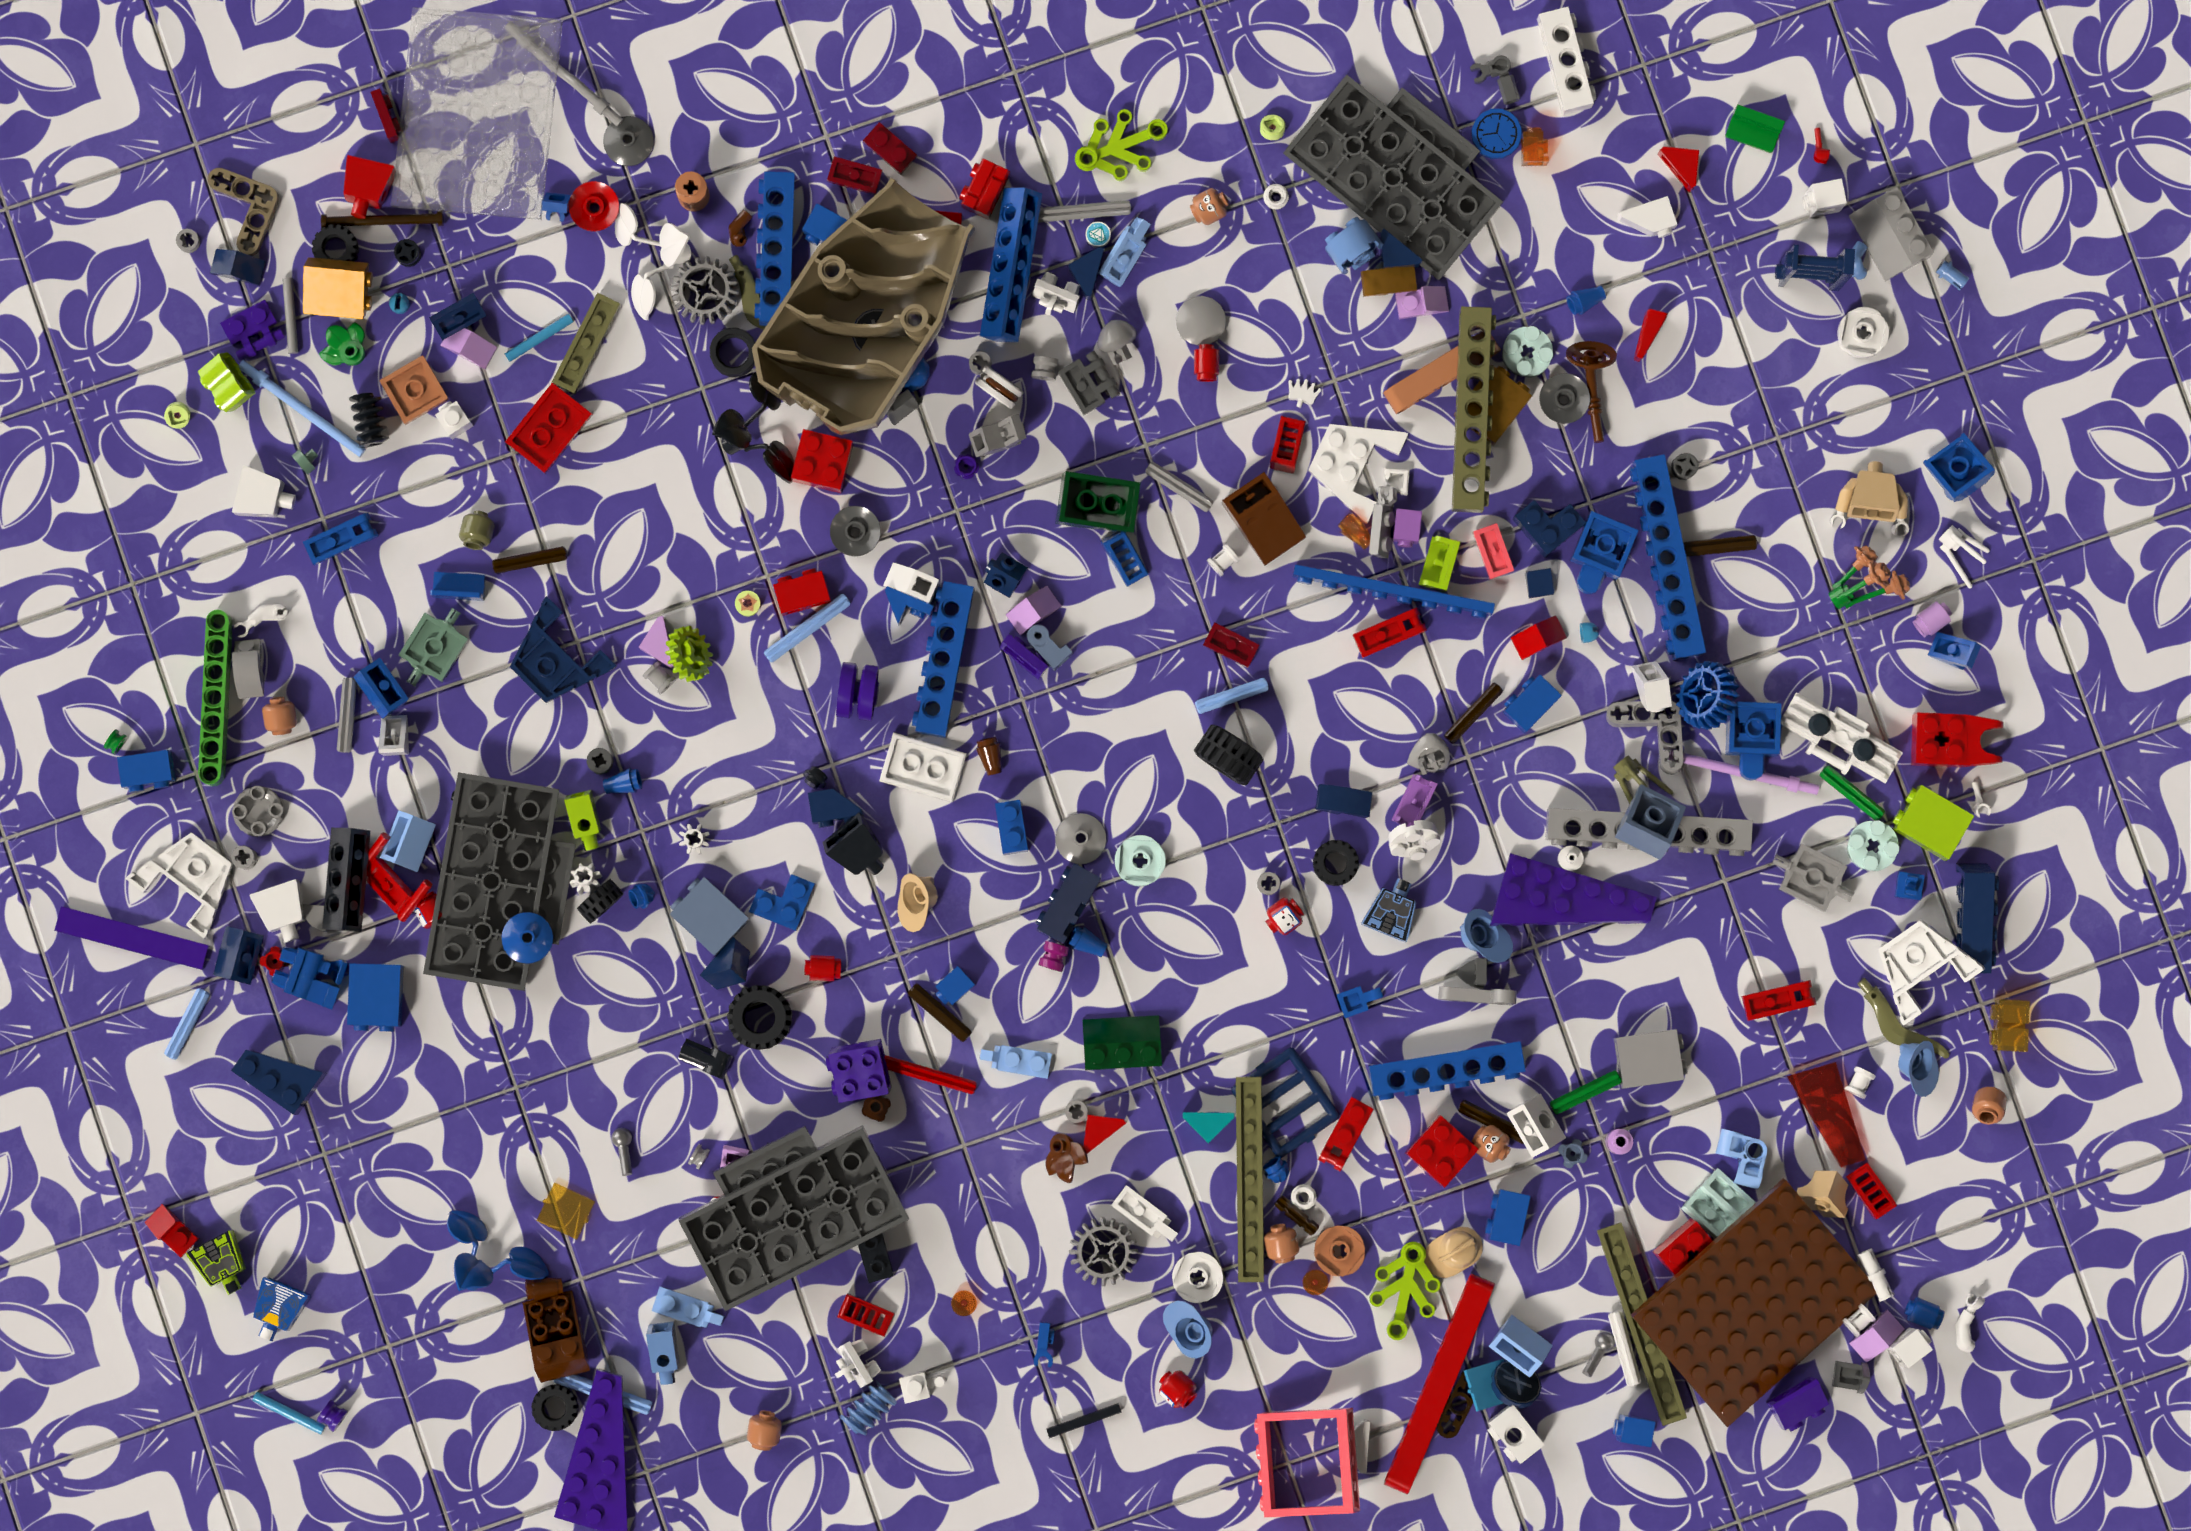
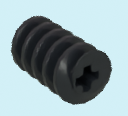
M371 392L349 397L351 402H355L351 406V410L358 412L353 416V420L360 422L354 428L356 431L362 432L356 438L358 441L364 442L358 447H373L383 444V442L390 439L389 436L381 435V432L388 429L387 426L379 425L381 421L386 419L385 416L377 415L378 412L384 409V407L376 406L375 404L382 400V397L374 396Z

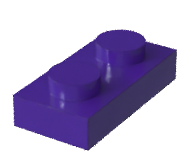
M1008 634L1002 641L1000 649L1039 680L1048 667L1045 664V659L1040 654L1029 651L1024 641L1019 637H1012Z

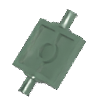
M451 608L445 620L435 619L427 613L423 614L398 655L408 661L414 668L407 680L408 683L416 687L423 674L433 676L443 683L469 641L467 637L458 633L453 627L461 614L460 612Z

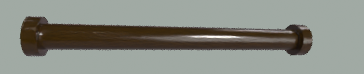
M437 211L436 214L367 215L365 219L354 216L327 217V214H321V228H326L331 224L337 226V224L341 226L438 224V226H444L443 211Z

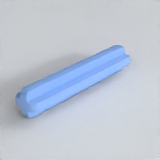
M1260 678L1199 699L1195 702L1198 713L1202 714L1266 692L1269 687L1266 679Z
M201 988L195 991L164 1052L167 1057L176 1060L180 1055L210 996L209 992Z

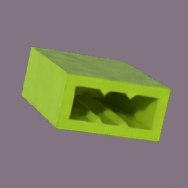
M1923 785L1918 786L1916 789L1912 787L1905 798L1908 804L1904 811L1900 809L1892 821L1895 824L1893 830L1935 856L1947 861L1956 849L1974 815Z

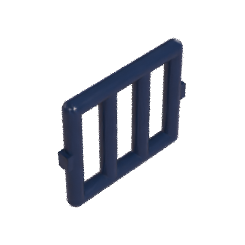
M1292 1047L1286 1049L1266 1064L1264 1062L1255 1068L1256 1071L1247 1076L1264 1078L1288 1060L1292 1062L1298 1073L1262 1097V1109L1303 1081L1306 1082L1312 1091L1310 1096L1268 1125L1262 1119V1137L1275 1156L1283 1158L1303 1143L1307 1142L1308 1144L1314 1140L1316 1134L1340 1117L1335 1106L1299 1054ZM1234 1085L1231 1091L1236 1098V1085ZM1319 1102L1327 1115L1281 1146L1273 1133Z

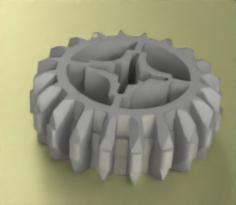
M708 256L705 257L704 264H701L699 257H696L695 266L692 267L690 261L686 262L687 271L679 267L678 271L682 278L674 276L673 280L679 283V285L671 286V291L678 292V294H674L671 298L672 301H680L675 305L676 310L685 308L681 314L683 318H686L691 313L690 321L692 323L696 321L697 317H700L701 325H705V318H709L710 323L715 324L714 316L718 315L722 321L724 320V316L721 313L723 310L727 314L732 313V310L727 305H737V301L731 298V296H739V291L731 288L737 287L739 284L737 280L729 281L735 274L733 271L725 274L728 270L727 264H723L718 268L720 265L719 259L716 258L713 264L710 265V258ZM708 272L701 281L689 280L697 273ZM716 274L725 282V294L720 293L719 290L713 287ZM709 283L708 288L710 291H712V293H705L704 296H702L701 298L702 294L700 290L698 291L697 288L704 289L706 285L708 286ZM685 287L697 295L694 307L685 300ZM708 301H721L720 304L712 309L701 310Z
M1101 1217V1225H1097L1096 1220L1093 1218L1091 1219L1093 1227L1090 1229L1083 1223L1082 1227L1086 1232L1082 1234L1078 1230L1075 1231V1235L1080 1237L1079 1242L1076 1240L1070 1241L1072 1245H1077V1250H1069V1254H1077V1258L1072 1259L1070 1262L1072 1265L1079 1262L1081 1266L1075 1272L1078 1274L1084 1270L1086 1272L1082 1277L1084 1281L1088 1279L1089 1275L1093 1276L1092 1285H1096L1097 1278L1102 1279V1286H1106V1278H1110L1112 1285H1115L1116 1280L1114 1276L1119 1275L1120 1279L1124 1280L1125 1276L1121 1272L1124 1269L1129 1273L1132 1272V1269L1127 1266L1128 1262L1132 1264L1137 1262L1136 1259L1130 1258V1253H1138V1249H1130V1245L1137 1243L1136 1239L1128 1241L1126 1238L1132 1234V1231L1128 1230L1123 1234L1121 1230L1125 1224L1121 1223L1118 1228H1115L1116 1220L1114 1218L1111 1219L1110 1225H1105V1217ZM1108 1230L1118 1236L1112 1241L1104 1243L1099 1240L1094 1232ZM1088 1237L1093 1243L1095 1251L1092 1256L1084 1261L1082 1246ZM1095 1240L1100 1245L1104 1244V1247L1105 1245L1110 1246L1115 1243L1108 1251L1112 1263L1107 1258L1103 1259V1257L1102 1259L1097 1257L1095 1260H1092L1099 1252ZM1123 1242L1125 1257L1119 1266L1114 1260L1112 1253ZM1098 1261H1104L1113 1271L1098 1273L1089 1267Z

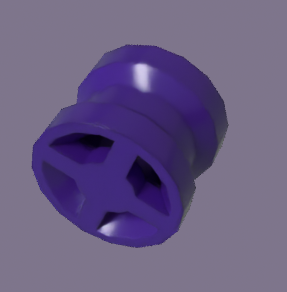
M330 1400L316 1421L320 1424L325 1423L328 1425L329 1430L334 1432L342 1423L348 1411L344 1408H338L336 1402Z

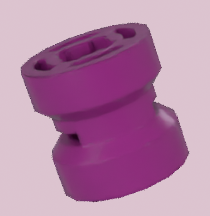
M1045 941L1043 948L1046 954L1040 958L1038 965L1062 972L1064 968L1062 958L1068 955L1069 947Z

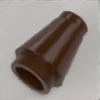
M996 737L977 741L978 747L976 750L987 772V776L1001 773L1000 742H997Z
M562 1278L525 1279L527 1300L533 1299L535 1302L563 1293Z

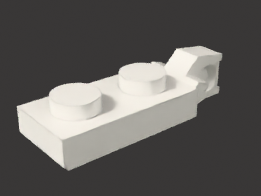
M1127 1185L1111 1205L1149 1235L1157 1239L1162 1234L1173 1242L1178 1235L1177 1232L1168 1226L1171 1220L1167 1218L1166 1214Z

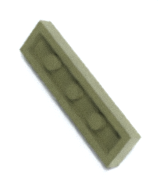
M597 292L552 383L576 394L621 306L620 303Z

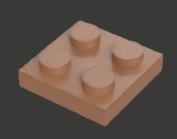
M423 355L379 380L405 425L449 400Z

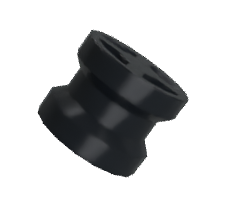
M403 239L396 244L394 255L401 265L413 267L421 259V250L414 241Z

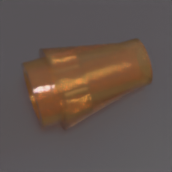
M1352 512L1349 513L1338 524V528L1341 530L1340 533L1365 550L1370 545L1371 535L1358 515L1355 516Z

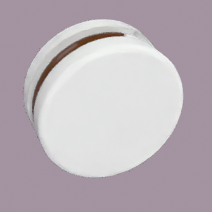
M985 366L982 370L984 372L980 374V378L977 377L975 384L1008 408L1013 409L1016 405L1014 402H1017L1018 397L1021 398L1024 392L989 366Z

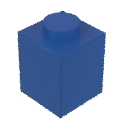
M957 966L935 986L939 990L935 995L944 1005L949 1002L953 1006L975 984Z

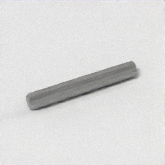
M1125 200L1040 208L1038 223L1131 214L1130 201Z

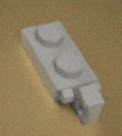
M1379 486L1377 504H1374L1369 553L1379 558H1388L1392 548L1390 535L1391 527L1395 521L1393 507L1397 501V489L1394 487Z

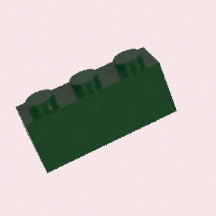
M1159 1015L1082 1020L1085 1071L1162 1066Z

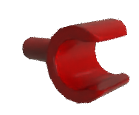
M1815 128L1816 148L1813 158L1817 163L1827 164L1830 150L1822 148L1821 129Z

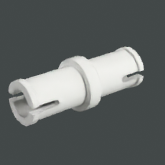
M1871 1248L1858 1254L1857 1256L1867 1273L1869 1281L1873 1283L1879 1302L1894 1296L1895 1294L1892 1292L1884 1275L1886 1271L1884 1268L1881 1269L1873 1249Z

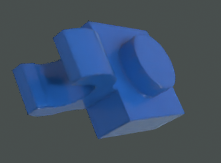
M1361 986L1336 994L1345 1018L1368 1011V1002L1383 997L1380 987L1363 993Z
M1040 1322L1034 1366H1038L1039 1358L1044 1356L1048 1359V1367H1052L1053 1357L1047 1351L1048 1344H1053L1054 1329L1050 1328V1323Z

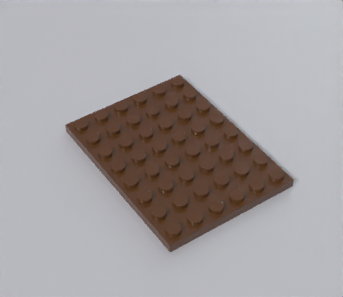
M1783 1178L1637 1308L1631 1316L1726 1427H1729L1844 1323L1842 1321L1844 1318L1848 1319L1859 1309L1858 1306L1860 1304L1865 1305L1875 1296L1876 1291L1872 1281H1869L1856 1262L1787 1180Z

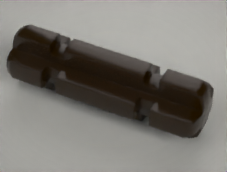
M1280 1196L1275 1202V1207L1281 1212L1284 1211L1288 1218L1299 1227L1302 1226L1303 1230L1309 1235H1314L1319 1229V1225L1314 1220L1308 1219L1309 1216L1296 1205L1290 1204V1200L1285 1196Z

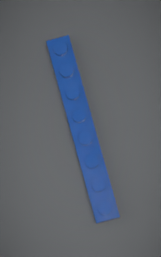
M1296 564L1292 576L1297 578L1298 583L1312 585V581L1322 583V587L1337 590V586L1347 588L1349 593L1360 595L1362 591L1371 592L1372 597L1378 599H1387V596L1396 597L1397 602L1412 604V601L1422 602L1421 606L1425 608L1436 609L1437 606L1447 607V612L1461 614L1463 610L1472 612V617L1486 619L1487 615L1491 616L1495 603Z

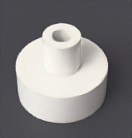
M1566 846L1560 850L1557 860L1562 869L1575 871L1582 866L1584 856L1578 847Z

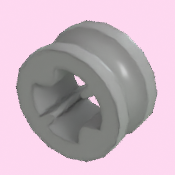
M183 229L177 234L176 244L183 252L193 253L200 247V237L192 229ZM188 235H192L191 238L194 244L192 246L188 244L189 247H184L183 237L186 236L188 238Z
M982 351L975 352L969 359L970 370L976 375L984 372L978 370L977 365H973L974 360L977 362V357H983V361L988 362L987 366L990 368L992 365L990 356Z
M1265 872L1258 878L1257 888L1264 895H1272L1280 887V879L1272 872ZM1268 876L1273 878L1272 881H1276V886L1271 887L1270 891L1265 890V886L1262 887L1261 882L1265 881Z
M1074 1100L1067 1104L1065 1115L1069 1121L1080 1123L1087 1117V1106L1082 1101ZM1074 1104L1081 1105L1080 1110L1084 1112L1081 1118L1079 1116L1078 1119L1072 1118L1069 1108L1071 1106L1075 1108Z
M698 1144L688 1164H695L696 1169L699 1170L710 1150H704L702 1145Z

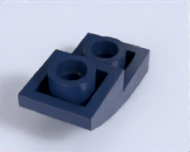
M1319 784L1315 809L1337 815L1344 813L1368 818L1370 816L1372 792Z

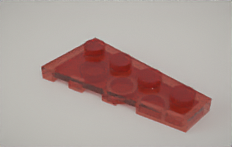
M1836 1062L1786 1076L1839 1167L1866 1160Z

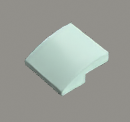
M1717 1168L1681 1209L1716 1239L1756 1202Z

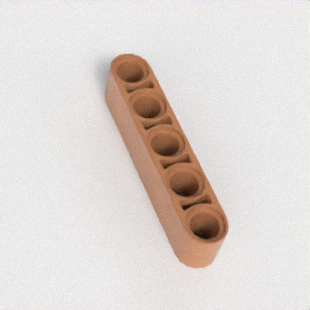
M1481 331L1480 333L1476 334V335L1473 336L1472 338H1473L1474 340H1481V339H1483V338H1484V333H1483V331ZM1496 341L1494 355L1501 351ZM1458 346L1383 392L1396 415L1457 379ZM1474 353L1469 356V360L1473 365L1478 366L1483 363L1481 355Z

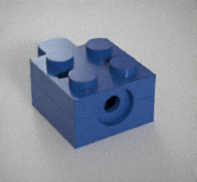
M1591 511L1570 559L1571 562L1582 566L1577 578V587L1581 592L1585 594L1597 592L1605 576L1615 580L1620 577L1639 530Z
M1735 701L1738 706L1732 708L1733 715H1727L1725 755L1740 756L1739 772L1745 780L1753 781L1760 778L1764 773L1765 757H1777L1780 754L1781 703Z

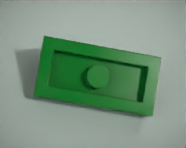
M1737 104L1725 137L1772 153L1785 121Z

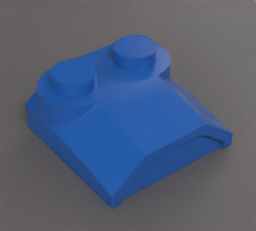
M1962 433L1959 438L1931 458L1923 461L1925 467L1944 489L1946 497L1954 502L1961 501L1985 485L1995 474L1993 466L1965 433Z

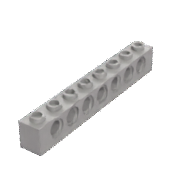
M1547 809L1545 840H1551V845L1566 846L1567 841L1577 842L1578 847H1592V843H1602V848L1617 849V845L1622 844L1628 845L1627 849L1639 850L1615 838L1617 827L1620 825L1625 812ZM1683 816L1678 827L1681 834L1680 839L1673 841L1670 847L1678 848L1679 853H1694V849H1704V854L1719 855V850L1729 851L1730 856H1744L1745 852L1751 851L1753 820ZM1569 821H1574L1578 824L1579 832L1576 835H1571L1567 832L1566 824ZM1593 823H1600L1604 826V834L1598 837L1592 833L1591 827ZM1695 829H1702L1705 832L1706 839L1704 842L1695 841L1693 837ZM1721 830H1726L1730 833L1731 841L1729 844L1720 842L1719 833Z

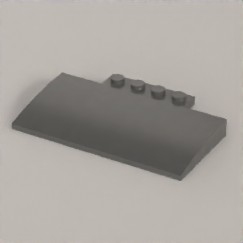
M1346 75L1283 152L1284 155L1361 218L1366 220L1377 231L1381 232L1384 228L1423 260L1420 266L1438 281L1503 204L1502 200L1465 171L1480 153V150L1403 87L1386 107L1350 76Z
M458 772L423 974L525 991L529 964L513 960L506 953L502 945L504 926L513 916L520 913L530 912L543 917L552 929V944L559 945L576 844L551 840L559 789ZM440 911L442 913V917L438 920V915ZM525 933L522 936V940L529 943L532 940V935Z
M863 1125L818 1148L806 1126H803L713 1171L724 1195L680 1216L678 1221L724 1310L727 1311L909 1220V1217Z

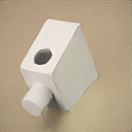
M243 465L232 512L238 516L275 518L278 515L279 507L291 510L294 508L296 495L283 492L284 482L282 480Z
M294 879L250 894V898L269 932L280 930L284 943L299 939L295 924L306 921L303 913V897L299 880Z

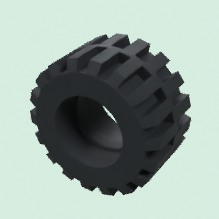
M1217 725L1209 726L1194 749V752L1201 760L1240 785H1248L1264 760L1261 754L1250 745Z
M755 985L741 990L734 997V1000L729 1005L727 1019L729 1030H731L736 1040L746 1047L763 1050L780 1044L787 1037L792 1026L793 1015L788 1000L779 991L768 986ZM758 1002L768 1004L775 1013L773 1026L768 1031L762 1033L750 1030L745 1022L747 1009L752 1004Z

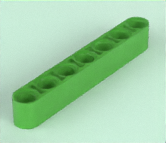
M213 610L207 615L205 628L198 775L203 783L210 786L220 785L224 781L226 770L233 622L230 615L222 610ZM218 616H224V626L216 629L213 624L214 619ZM217 641H222L224 644L223 651L219 654H214L212 651L213 644ZM216 666H221L223 670L222 676L218 679H213L211 677L212 669ZM216 691L220 692L221 701L218 704L212 705L210 695ZM213 717H218L220 719V726L215 730H210L209 720ZM212 742H217L219 745V750L215 755H209L207 752V747ZM215 767L218 775L213 781H208L206 772L209 768Z

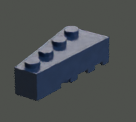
M1956 863V872L1961 873V883L1956 885V895H1958V902L1961 903V908H1958L1956 911V921L1958 928H1962V932L1956 935L1957 947L1985 967V970L1981 973H1991L1992 966L1996 965V952L1992 951L1993 941L1997 940V927L1993 926L1994 916L1998 915V902L1994 901L1995 891L1999 890V877L1995 876V872L1987 863Z

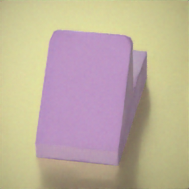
M1422 286L1417 291L1395 293L1399 320L1449 312L1445 286Z

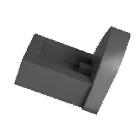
M908 389L896 398L886 414L893 425L898 424L919 407Z
M1476 958L1466 963L1456 972V975L1471 987L1483 989L1487 984V958Z
M1835 1361L1832 1386L1857 1390V1393L1863 1394L1870 1383L1868 1364L1861 1362V1365Z

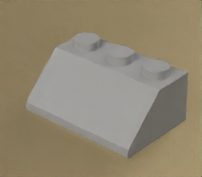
M1898 187L1875 198L1849 215L1863 243L1868 247L1867 250L1885 282L1930 258L1934 253Z

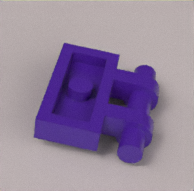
M266 300L220 323L232 346L242 342L244 348L235 352L240 361L248 356L249 358L256 356V352L268 346L271 348L277 345V341L285 338L281 329L271 333L269 328L278 322ZM262 332L264 337L251 344L249 338Z

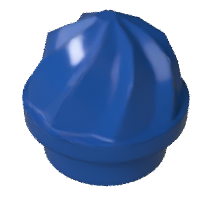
M636 884L633 886V889L628 891V896L634 908L638 909L641 907L645 909L654 900V891L647 884Z
M1279 1156L1270 1159L1263 1166L1266 1178L1274 1183L1284 1182L1289 1175L1288 1163Z

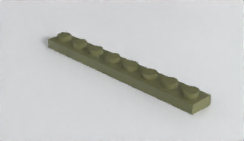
M1236 1077L1238 1282H1264L1262 1077Z
M1622 1223L1596 1230L1661 1424L1665 1426L1686 1419L1687 1416L1667 1357L1631 1316L1647 1300Z

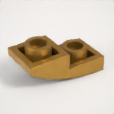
M1414 266L1361 271L1363 297L1417 291Z

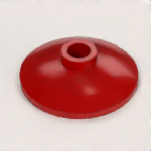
M598 181L586 182L578 186L572 193L569 200V213L572 220L580 228L591 232L602 231L611 226L616 220L619 213V200L614 190L607 184ZM593 204L599 205L600 208L597 212L590 210Z

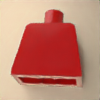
M347 155L344 197L347 202L353 203L352 216L365 219L368 207L375 209L382 207L397 174L393 165Z

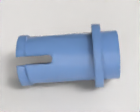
M1944 260L1936 270V273L1939 275L1938 278H1944L1959 291L1969 280L1968 276H1965L1952 266L1951 261L1948 263Z

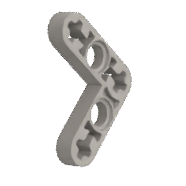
M1641 701L1611 704L1606 712V720L1613 727L1657 726L1660 768L1666 774L1673 775L1678 773L1682 768L1684 759L1681 715L1679 714L1680 708L1676 706L1677 703L1671 701L1672 707H1667L1670 708L1671 712H1675L1670 719L1667 718L1666 714H1658L1657 720H1654L1655 712L1649 711L1650 717L1647 720H1640L1636 716V711L1639 708H1645ZM1628 708H1632V720H1628L1629 715L1621 716L1620 720H1616L1615 716H1611V714H1614L1615 709H1618L1620 714H1628ZM1671 731L1676 734L1677 741L1672 744L1666 743L1663 740V734ZM1678 748V751H1673V760L1678 761V763H1675V766L1671 768L1670 764L1665 763V761H1668L1669 750Z
M1439 986L1438 999L1514 1005L1516 1004L1517 991Z

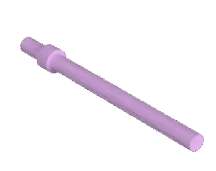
M1670 750L1668 760L1674 761V760H1673V751H1674V750ZM1683 753V763L1741 777L1739 766ZM1764 772L1760 778L1756 779V781L1785 787L1787 791L1795 793L1798 790L1817 795L1819 785L1800 781V778L1794 776L1787 778Z

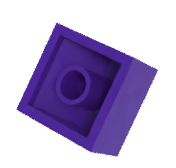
M1808 1377L1766 1402L1781 1429H1789L1790 1432L1803 1425L1802 1420L1811 1416L1814 1419L1825 1412L1824 1407L1829 1405L1819 1381L1813 1377Z

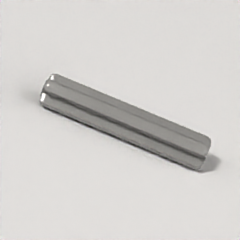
M1151 462L1147 467V475L1204 512L1209 511L1213 504L1211 498L1155 462Z
M343 678L337 740V751L341 753H350L352 748L357 686L354 678Z

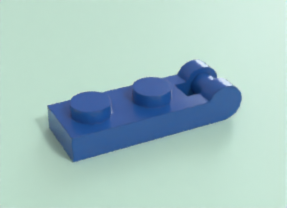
M369 513L361 514L303 541L313 565L315 566L362 543L377 538L379 535L369 522L371 521ZM361 526L363 533L357 536L353 528Z

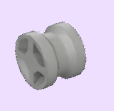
M1034 356L1035 370L1032 371L1031 377L1038 380L1055 381L1056 373L1054 371L1055 367L1058 366V359Z

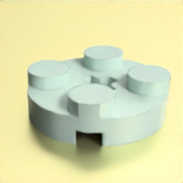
M1534 326L1520 327L1512 331L1507 336L1503 345V362L1507 369L1517 376L1532 378L1540 375L1547 369L1553 357V347L1549 337ZM1523 346L1534 349L1532 358L1529 359L1528 356H1521Z
M1881 821L1863 822L1857 825L1849 835L1847 853L1850 860L1858 868L1867 871L1883 870L1894 862L1899 852L1896 833L1890 826ZM1869 839L1873 842L1878 841V852L1875 853L1873 850H1867L1866 847L1869 846Z
M1136 835L1128 838L1119 846L1115 854V868L1119 876L1133 886H1147L1157 881L1165 868V853L1159 843L1149 836ZM1141 853L1143 858L1148 860V863L1143 864L1142 868H1137V864L1133 863V858H1137L1138 854Z

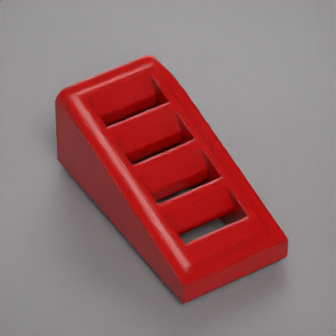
M1653 309L1646 311L1634 361L1640 362L1666 320L1668 313Z
M1281 416L1271 456L1270 469L1292 474L1295 472L1306 421ZM1284 427L1297 429L1298 433L1285 431L1283 429ZM1282 437H1285V438H1289V439H1294V440H1296V443L1290 442V441L1281 440V438H1282ZM1279 447L1291 449L1294 451L1293 453L1279 450Z
M1867 1162L1845 1176L1873 1219L1880 1218L1897 1206L1890 1193ZM1867 1172L1869 1177L1857 1184L1855 1180ZM1873 1181L1875 1185L1863 1192L1861 1188ZM1879 1190L1881 1194L1870 1201L1868 1196ZM1883 1199L1886 1200L1887 1203L1875 1209V1204Z
M847 1293L837 1317L885 1337L895 1313ZM853 1301L857 1304L850 1317L847 1315V1312ZM861 1306H865L866 1309L861 1321L857 1320L856 1318ZM872 1309L876 1312L869 1325L866 1323V1320ZM880 1314H884V1320L880 1329L875 1327Z

